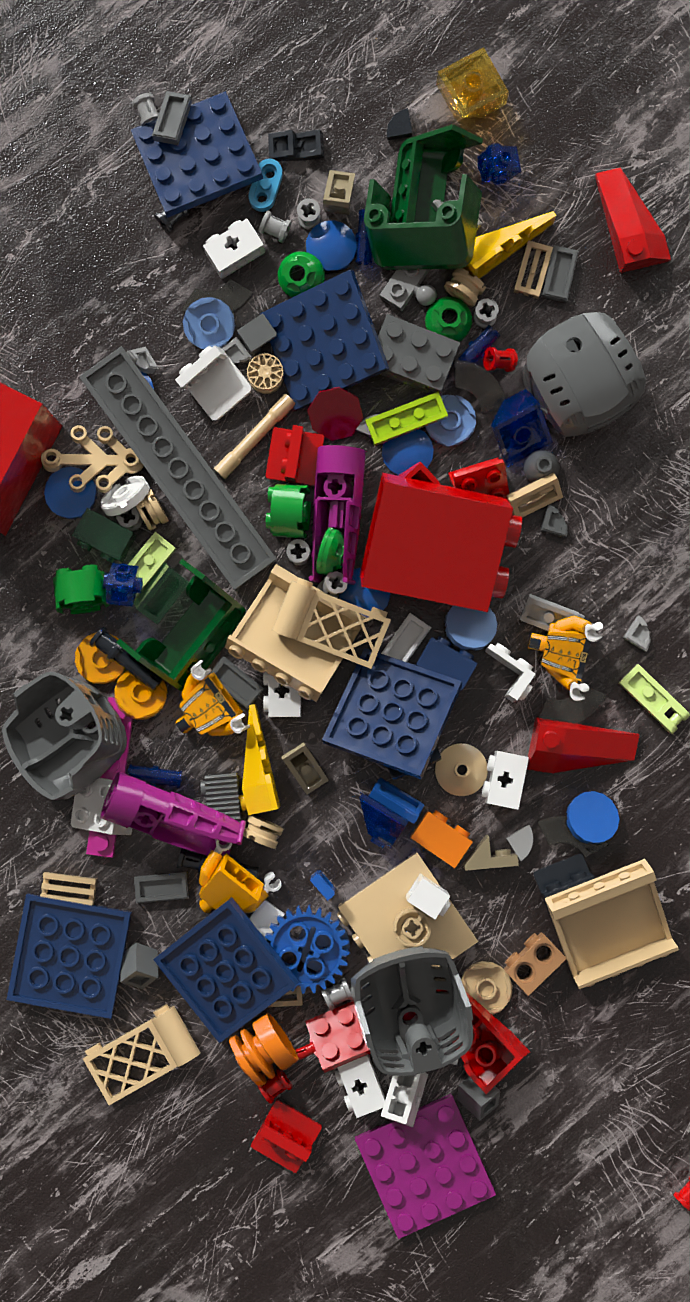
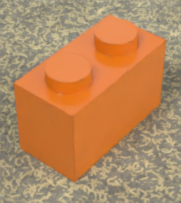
M427 810L410 835V838L453 868H456L473 843L468 839L470 833L459 825L455 829L446 823L448 818L437 810L433 814Z

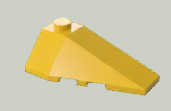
M552 211L476 237L473 258L463 269L468 270L469 274L473 277L482 278L526 245L528 240L531 241L553 225L556 214Z
M256 704L249 705L248 725L250 724V728L247 729L242 784L243 795H239L242 811L247 810L248 815L276 810L281 807Z

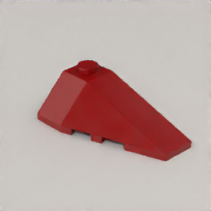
M621 167L596 173L595 178L620 273L669 262L671 258L664 233Z
M535 717L527 769L558 773L635 760L639 734Z
M437 989L436 991L446 992V991H448V990H440V989ZM466 992L473 1014V1042L470 1049L461 1058L467 1074L487 1094L530 1051L505 1025Z

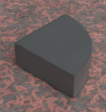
M548 505L540 531L566 538L567 524L558 509Z

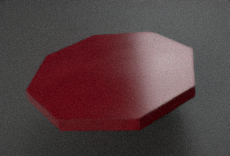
M340 387L319 391L308 408L313 431L324 435V437L331 441L352 436L363 419L359 398Z

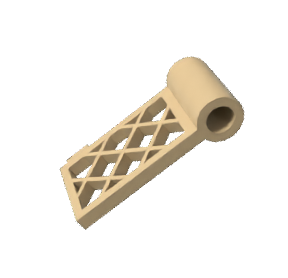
M299 577L297 582L291 581L272 630L283 636L301 641L372 669L391 619L386 617L388 612L372 607L371 611L335 598L313 589L312 582ZM319 598L330 601L334 612L319 617L316 610ZM335 604L343 606V608L337 610ZM347 609L355 611L359 621L344 627L339 613ZM313 613H315L317 619L311 621ZM359 613H361V614H363V615H366V616H369V617H367V618H365V619H361ZM336 615L342 629L327 635L321 621ZM373 618L383 622L380 632L369 637L363 623ZM319 622L324 636L317 640L304 637L308 626ZM361 625L366 638L352 644L346 630ZM343 632L349 646L337 650L332 647L329 638ZM377 638L373 647L371 640ZM323 640H327V643H328L329 646L324 645V644L319 643V642H321V641H323ZM368 642L372 650L369 660L366 661L358 658L354 647ZM351 649L353 655L345 653V651Z
M165 1004L153 1012L154 1018L103 1047L99 1042L85 1051L87 1056L83 1060L108 1105L113 1104L174 1068L184 1065L201 1053L175 1006L169 1008L168 1004ZM148 1027L154 1036L152 1046L138 1042L140 1032ZM135 1035L134 1041L129 1039ZM120 1043L133 1046L129 1059L116 1055L117 1047ZM137 1047L151 1051L147 1064L133 1060ZM113 1048L112 1053L106 1052ZM154 1052L165 1055L169 1065L163 1068L152 1066ZM98 1056L110 1058L107 1071L97 1069L92 1059ZM114 1060L128 1064L125 1077L111 1073ZM132 1065L146 1069L142 1080L137 1081L129 1078ZM150 1070L154 1071V1073L151 1075H149ZM109 1078L123 1082L121 1092L112 1096L107 1087ZM127 1083L132 1084V1086L126 1088Z

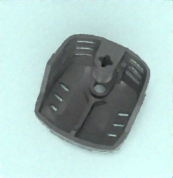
M600 312L583 313L574 316L548 330L530 349L522 370V382L535 413L548 419L555 429L565 437L593 432L620 418L639 401L645 392L646 377L641 362L638 360L632 346L617 326V323L610 316ZM574 340L580 344V351L578 350ZM555 375V378L546 382L543 381V378ZM562 388V391L552 395L550 391ZM566 400L569 401V404L567 405H560L561 402H564Z
M46 672L13 693L16 710L2 727L4 742L19 772L43 796L51 800L69 799L84 791L89 785L100 778L124 753L127 746L125 726L120 716L107 698L96 687L87 682L56 672ZM47 708H49L52 715L54 716L53 719H51L50 715L48 714ZM38 719H39L40 722L42 723V727H41V728H40L39 724L37 723V720H38ZM95 720V728L90 729L88 724Z
M422 946L398 950L373 959L372 962L365 965L351 978V996L362 1029L361 1033L376 1067L382 1073L394 1076L421 1074L442 1068L456 1061L470 1049L473 1042L472 1007L449 952L434 948H424ZM437 989H440V990H448V991L443 992V991H436V990H437ZM415 1012V1016L411 1020L406 1021L402 1019L405 1013Z

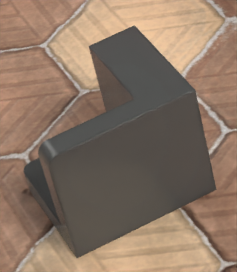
M263 313L237 330L240 340L253 358L262 353L260 347L277 336Z
M135 943L128 948L123 956L120 982L144 989L158 979V965L153 960L158 956V951L139 943Z
M470 1076L458 1086V1101L479 1121L499 1105L500 1090L496 1086L485 1094Z

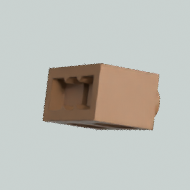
M542 932L539 935L536 933L531 935L524 943L526 947L519 954L514 952L505 961L507 965L504 968L505 972L528 996L567 959ZM540 946L549 947V955L544 959L536 957V951ZM523 964L529 965L530 973L528 976H517L519 966Z

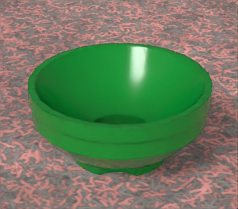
M294 252L285 257L279 266V285L292 298L324 283L325 271L322 263L316 256L308 252ZM296 266H302L305 269V276L301 281H294L291 277V271Z
M443 297L436 300L429 307L426 313L425 326L427 330L460 342L470 332L472 315L469 307L462 300L456 297ZM446 310H453L457 314L456 322L452 324L445 323L442 319V313Z
M329 527L323 537L316 566L318 574L328 575L330 572L343 568L344 537L335 528Z

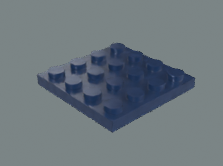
M226 91L191 105L179 145L153 140L152 134L157 120L131 129L133 138L167 218L263 179L261 169Z
M348 270L262 312L277 334L270 343L275 357L280 360L283 366V379L290 398L295 402L293 406L295 410L299 411L310 406L319 391L334 387L347 389L389 370L358 281L352 270Z
M364 648L360 658L368 661L372 650ZM377 653L372 669L360 664L356 665L322 741L331 747L422 779L462 688V681Z
M30 893L26 894L7 1000L111 1019L114 1013L121 965L132 912L43 897Z
M232 897L153 959L219 1043L299 983L290 969Z

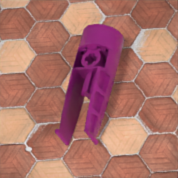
M339 445L318 447L312 526L313 571L312 576H309L310 581L316 583L322 581L323 575L317 573L316 566L320 546L329 527L344 529L345 520L343 582L351 585L356 583L355 580H352L357 557L358 537L360 535L366 451L361 448ZM340 485H342V490H341V491L338 490V493H337V492H336V488H337V487H340Z
M122 772L116 774L110 785L100 817L125 828L130 827L152 835V838L207 856L211 850H215L216 840H220L219 844L226 845L227 843L241 845L246 825L244 820L240 823L195 800L172 791L170 793L146 784L143 780ZM230 849L227 850V851H223L221 855H222V856H224L225 854H228V855H229V854H230Z

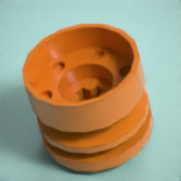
M268 1012L253 1022L255 1036L248 1030L243 1029L240 1032L242 1039L237 1035L229 1039L239 1066L259 1087L266 1084L265 1075L270 1079L275 1077L273 1063L281 1070H286L299 1060L288 1036L275 1018Z

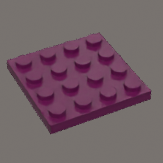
M452 1093L418 1108L413 1127L391 1120L355 1136L357 1146L398 1239L496 1196Z

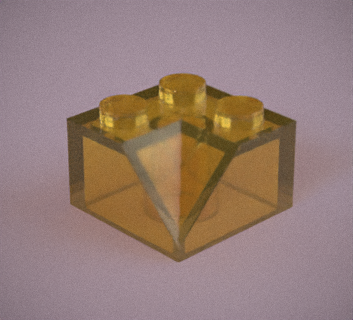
M484 47L438 71L436 85L448 107L461 118L484 117L506 105L509 91Z

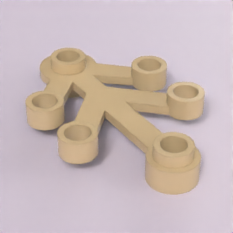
M77 425L71 430L72 440L75 443H80L90 454H61L56 449H48L41 456L42 465L49 472H56L63 465L89 466L80 475H73L69 479L70 488L74 492H82L86 484L106 466H117L108 475H101L96 479L97 490L101 493H107L111 490L112 485L125 473H137L144 465L131 448L126 449L113 436V431L108 426H102L98 429V440L102 444H107L117 455H107L87 436L86 429L83 426ZM79 431L84 433V435L79 438L74 436V434ZM103 432H108L110 436L108 438H102L101 434ZM50 455L56 456L54 461L47 460ZM134 457L136 460L133 463H128L126 459ZM80 480L82 484L79 487H75L73 482ZM107 481L109 484L106 487H101L99 483Z

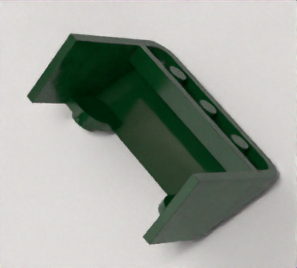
M451 124L405 140L398 153L389 223L435 222L437 212L431 204L435 199L444 202L447 174L456 171L462 165L464 149L482 144L483 138Z
M462 174L459 199L444 202L437 210L435 222L389 223L391 196L375 179H370L364 223L374 262L383 270L458 269L466 267L473 258L482 197L481 190L467 174Z
M181 559L179 563L194 575L186 588L187 596L194 601L162 643L155 638H148L136 650L120 638L116 643L138 662L178 690L183 691L186 680L191 674V668L200 660L203 661L201 667L204 670L208 668L226 645L229 635L232 636L245 616L246 610L203 573Z

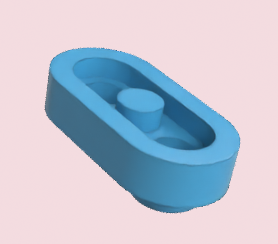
M265 159L259 163L263 179L252 183L249 191L250 205L259 212L268 211L273 207L282 181V167L274 159ZM268 172L275 174L272 178H267L265 175ZM260 196H265L267 200L265 202H259L258 198Z

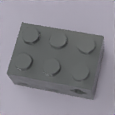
M387 314L378 339L389 370L380 373V375L428 394L439 391L441 395L458 353L460 342Z

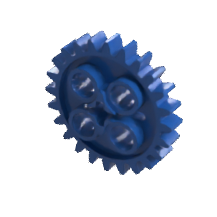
M308 905L306 912H302L301 907L297 906L296 914L287 909V918L285 919L278 915L279 925L270 924V928L274 933H266L265 938L271 941L269 943L270 946L299 981L291 989L292 992L297 986H301V992L304 994L306 987L310 986L312 992L316 993V985L318 984L325 990L326 980L333 984L336 982L334 973L342 976L343 971L339 965L347 966L348 961L342 958V956L349 955L350 950L343 948V946L349 944V939L341 938L345 934L346 929L337 930L340 920L337 919L331 922V912L322 916L321 907L317 909L316 913H312L311 905ZM295 926H301L306 934L302 938H295L291 934V929ZM311 927H315L316 931L310 946L311 951L307 953L302 971L299 972L297 967L303 951L300 947L305 946ZM320 935H326L330 938L331 943L326 947H321L316 943V938ZM288 951L293 952L297 960L294 963H286L282 955ZM316 960L321 963L322 969L318 972H312L308 969L307 964L310 961Z

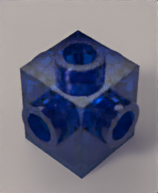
M499 143L491 144L477 157L478 170L480 171L482 182H493L494 185L503 184L521 172L517 146H502Z
M112 563L110 572L105 573L103 579V588L106 589V603L133 607L136 594L141 593L143 587V578L139 577V566Z

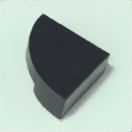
M408 108L397 112L391 118L387 127V141L412 136Z

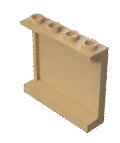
M276 564L270 573L269 579L232 636L229 635L225 648L235 658H243L250 662L257 671L267 672L272 675L279 684L294 688L301 697L317 702L343 658L301 641L283 636L272 630L291 581L297 582L298 580L297 576ZM312 586L313 589L323 592L317 589L316 587ZM319 598L316 605L319 617L334 612L330 601ZM335 604L337 610L343 608V606ZM351 609L339 613L344 627L359 621L355 611ZM313 613L311 621L317 619L315 613ZM360 614L361 619L367 618ZM336 615L321 621L327 635L342 629ZM319 622L308 626L304 637L312 640L323 637L324 634ZM361 625L346 630L351 643H353L360 632ZM343 632L329 638L332 647L337 650L349 646ZM323 640V641L319 642V643H322V644H324V645L329 646L328 643H327V640Z
M417 851L353 897L338 905L340 910L337 913L338 917L345 927L350 924L355 932L352 937L359 948L362 949L365 946L370 954L367 957L369 963L373 959L385 954L413 948L402 945L396 939L393 930L395 917L403 909L408 907L417 908L407 901L406 894L419 874L424 875L439 885ZM452 902L444 916L438 915L436 919H433L427 915L431 923V934L429 939L421 945L422 947L447 951L451 958L454 959L478 942Z
M645 859L545 898L564 955L567 958L566 961L571 975L579 989L592 986L604 979L618 976L622 972L643 966L647 962L660 957H666L670 953L679 950L672 939L654 883L657 880L654 871Z

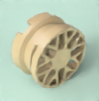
M463 268L455 269L452 273L453 278L451 282L448 281L444 285L446 291L452 297L462 300L467 306H475L478 295H482L486 289L485 286L482 288L484 283L477 276H471L468 270Z
M259 354L249 362L247 377L252 388L262 394H271L282 386L284 381L283 366L279 359L271 354Z
M150 489L145 498L136 505V508L151 531L156 528L157 524H165L169 520L154 492ZM143 507H145V509H146V511H147V513H148V515H149L150 517L147 516V514H146L145 510L143 509Z
M250 815L248 818L249 825L245 828L243 836L248 839L251 838L264 846L276 849L278 844L277 837L282 834L284 829L272 822Z
M408 907L396 915L393 930L396 939L402 945L418 947L429 939L431 923L423 911L418 908Z

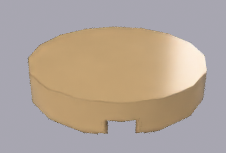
M481 961L472 964L464 971L461 977L465 991L492 1015L502 1011L512 997V983L509 975L501 966L493 962Z

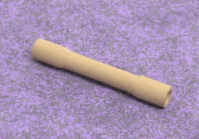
M284 394L273 405L268 414L233 451L229 452L219 462L214 470L223 479H226L272 427L288 414L295 405V402L287 394Z

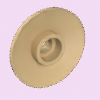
M461 743L451 745L441 752L442 759L436 762L435 774L438 783L445 791L456 796H467L475 793L483 786L488 773L487 762L477 748ZM465 765L467 768L466 774H458V766Z

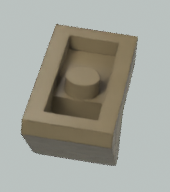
M329 171L323 198L325 212L350 214L355 173Z
M304 742L282 756L283 761L306 794L329 781Z
M485 835L463 863L465 871L519 866L518 855L515 853L511 854V849L495 850V855H491L488 835Z

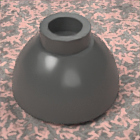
M538 450L526 458L523 470L527 480L533 483L551 473L558 477L560 464L553 453L546 450Z

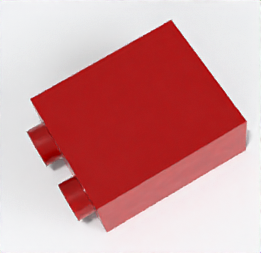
M0 383V533L6 536L42 467L41 456L44 451L52 448L62 428V424L42 403Z
M382 473L360 570L361 586L488 612L491 597L503 599L509 580V568L499 565L504 546L512 548L517 546L522 528V517L512 515L513 507L506 498Z

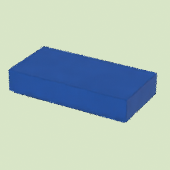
M380 777L369 794V797L413 824L424 807L423 803Z
M317 870L311 875L310 881L327 901L335 895V886L321 870Z

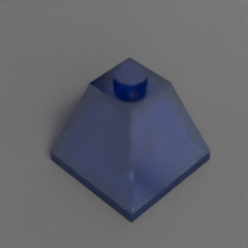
M527 389L516 393L502 402L491 424V428L507 467L553 443L540 403Z
M361 792L359 798L368 834L372 836L370 841L381 848H384L385 845L391 848L406 827L408 820L369 797L364 792Z

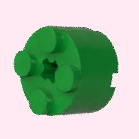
M276 484L274 487L268 488V502L271 503V513L266 514L265 522L266 529H270L274 537L307 538L304 530L309 531L311 520V501H306V494H310L309 486Z
M86 565L82 567V570L72 571L70 568L56 570V576L53 578L56 611L58 613L64 614L63 609H70L71 614H85L99 611L102 604L105 607L109 606L106 574L98 570V565Z

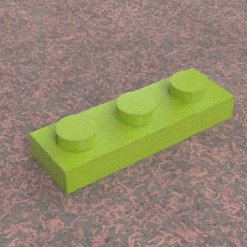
M438 391L366 419L365 423L374 446L446 419L448 414Z

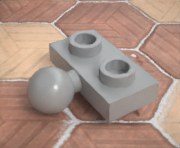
M430 269L396 270L380 293V299L401 312L413 294L416 295L417 301L421 305L429 306L433 304L437 298L435 288L431 285H420Z

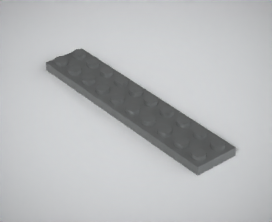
M122 346L79 376L234 590L277 560Z

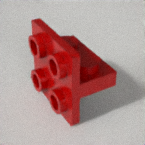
M293 425L292 430L274 427L266 478L315 486L318 447L324 445V435L304 432V427Z
M498 457L448 473L450 483L454 488L506 499L507 495L510 494L505 463L503 459H498Z
M276 1100L253 1139L251 1148L290 1171L297 1173L303 1161L306 1162L309 1158L312 1145L320 1133L322 1125L284 1102Z

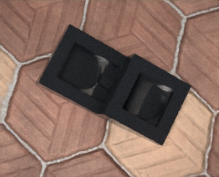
M320 129L300 133L286 130L268 134L269 159L276 161H302L324 158L323 132Z

